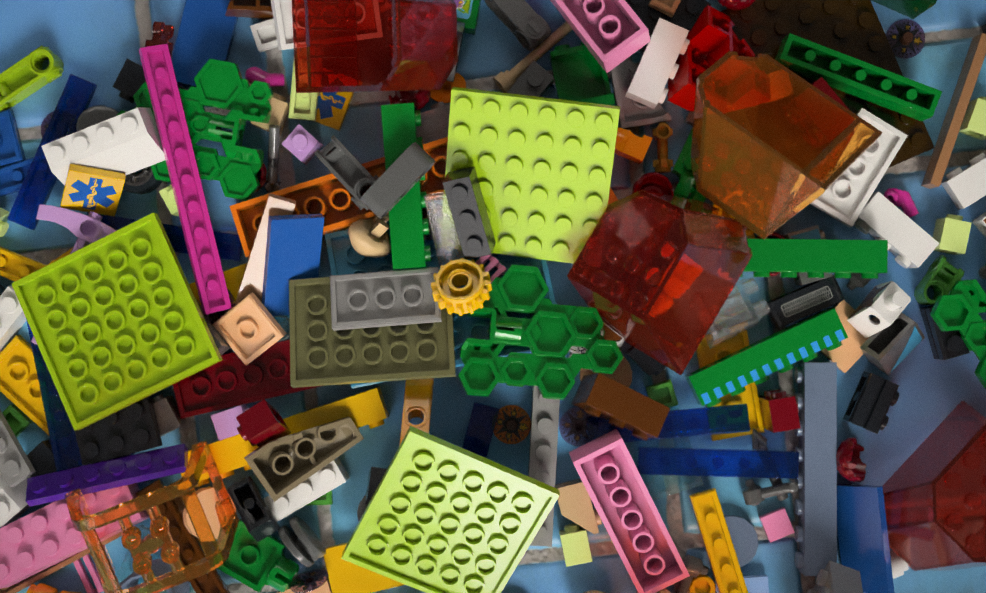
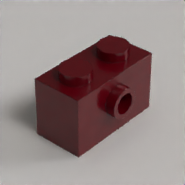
M780 389L764 391V396H758L764 429L776 433L801 428L795 396L786 394V391H780Z
M266 400L260 401L236 417L240 424L237 427L239 434L244 441L248 440L253 447L255 445L260 447L268 441L287 436L291 433L279 411Z

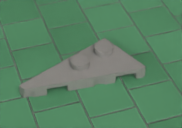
M627 59L610 71L616 106H621L619 115L620 128L630 129L671 121V115L664 110L660 103L653 109L625 97L636 72L635 67Z

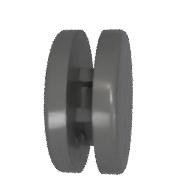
M294 516L289 520L294 532L289 527L283 525L278 530V533L292 555L301 564L309 568L315 564L314 561H317L326 554V549L314 531L301 518Z

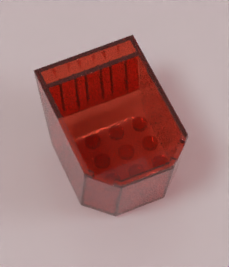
M292 0L296 93L440 90L458 62L457 12L454 0Z
M640 190L608 205L567 277L588 307L596 308L602 321L621 335L625 342L682 375L752 257V251L748 247L745 231L747 230V225L744 220L702 201Z
M961 401L883 485L889 547L914 571H948L986 566V418L965 401Z

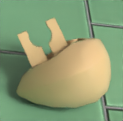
M386 214L382 219L376 216L375 218L360 219L352 223L348 229L351 244L358 254L365 257L379 258L385 257L392 252L390 238L386 232L389 229V225L386 224L389 220V214Z

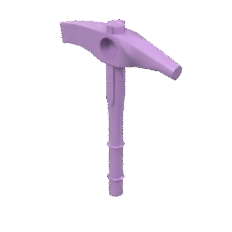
M40 204L36 216L38 220L58 223L78 237L71 253L117 231L101 222L103 216L90 211L89 215H85L65 208ZM33 336L31 342L34 343V344H37V342H36V340H35V338H34V336Z

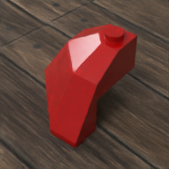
M707 5L686 39L690 40L685 54L678 55L675 63L679 64V68L674 79L668 78V101L688 111L726 112L771 100V77L765 69L761 70L752 59L756 55L745 39H738L732 30V27L735 25L730 17Z

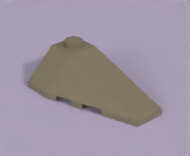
M348 416L268 441L244 458L275 502L364 438Z

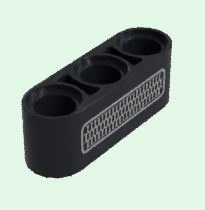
M833 275L768 301L764 304L773 328L776 329L844 300V296Z

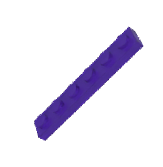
M183 443L27 478L26 503L31 507L188 472V448Z

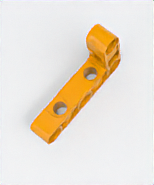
M434 378L406 380L400 444L410 426L429 433ZM415 417L423 420L422 423L417 425L409 421Z

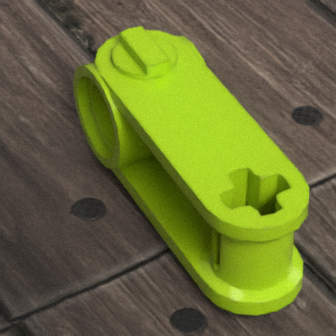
M41 45L29 53L28 56L0 74V111L12 108L48 83L62 76L64 71L62 59L58 55L53 54L49 47ZM49 58V67L43 70L42 64Z

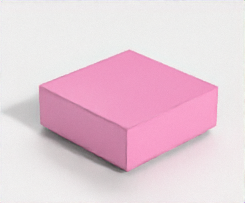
M784 507L759 516L770 543L795 533Z

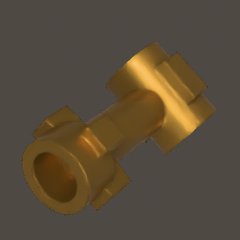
M659 122L658 126L652 130V137L657 140V160H653V167H655V172L657 173L671 172V167H673V160L668 159V138L673 135V129L666 122Z

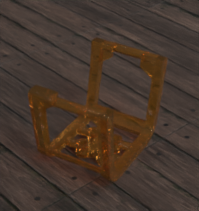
M207 441L192 445L190 460L184 476L178 481L90 515L80 488L64 495L71 521L75 530L80 531L96 565L104 593H159L215 570L229 558L239 524L231 498L228 495ZM208 472L219 499L215 503L220 523L217 541L194 488L198 484L201 474ZM181 496L206 558L184 567L179 558L180 546L176 541H173L169 532V520L161 515L157 506ZM146 510L151 520V534L141 540V531L136 526H133L129 516ZM116 521L119 522L123 532L121 538L122 545L130 550L133 557V570L136 574L142 575L144 583L122 590L115 575V567L105 545H102L95 530ZM161 548V558L163 562L170 564L172 571L155 577L151 568L152 556L150 554H154Z

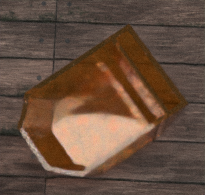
M729 51L700 74L696 80L691 166L696 189L758 236L765 239L821 196L881 136L882 132L769 55L759 53L757 57L738 56L737 52Z

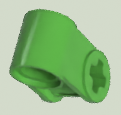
M940 255L930 265L927 273L914 290L916 301L922 305H934L938 296L950 293L955 282L963 277L964 270L955 268L946 261L944 255ZM928 287H931L934 291L933 299H929L927 296Z

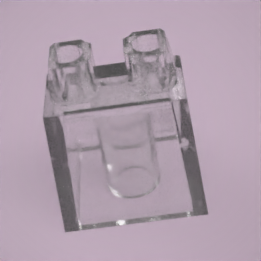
M753 277L741 281L739 278L716 286L690 292L687 304L710 349L754 327L760 319L769 314L770 308L764 299L752 304L748 297L759 290Z

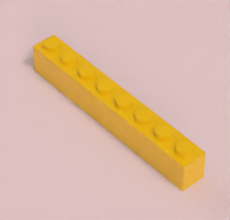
M380 386L283 418L291 431L290 434L348 416L359 430V427L369 425V428L372 429L385 424L384 419L389 417V413ZM238 434L188 450V472L181 473L184 485L193 484L194 488L210 483L209 478L218 475L219 479L232 476L237 468L244 467L245 471L250 470L251 468L244 457L259 447L257 445L253 447L248 440L244 441L241 435Z

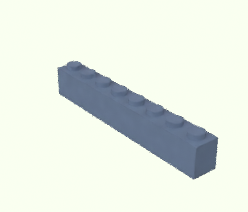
M798 361V367H795L794 379L798 383V394H795V398L798 404L801 428L794 429L795 435L798 436V446L794 450L795 461L798 462V473H795L794 481L799 485L798 499H795L794 503L795 514L798 515V526H795L794 529L795 540L798 542V552H795L794 561L795 567L804 576H817L821 569H825L829 560L837 563V362Z

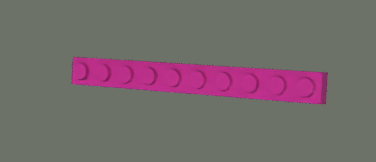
M168 44L141 47L139 49L141 63L203 315L231 309L232 306Z

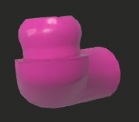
M250 67L245 72V79L250 84L256 80L270 83L271 87L284 86L283 73H268L258 67Z
M889 188L885 191L884 197L895 206L901 207L904 214L909 218L919 214L908 191L897 188Z

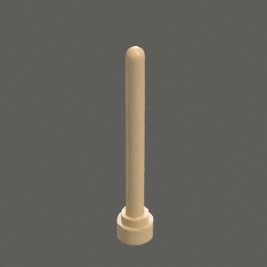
M565 22L510 71L499 72L493 80L501 91L507 93L516 82V79L525 72L533 61L536 62L572 31L573 29Z

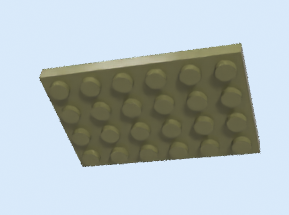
M330 277L289 280L291 387L456 377L453 313L450 315L446 308L442 309V322L333 331Z

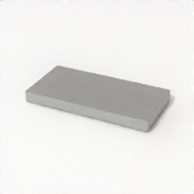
M429 267L330 276L333 331L442 322V311L438 306V302L434 301L431 283L435 282L433 274L438 273L439 268Z

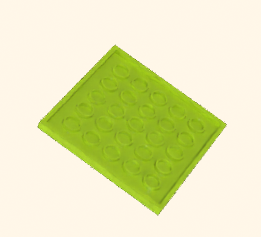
M453 87L451 89L445 177L448 172L475 167L496 242L492 253L600 267L621 106ZM444 190L440 247L462 249Z
M153 212L11 283L74 431L81 430L223 360L157 213Z
M410 426L343 550L341 559L425 593H501L559 498L560 492L555 487Z

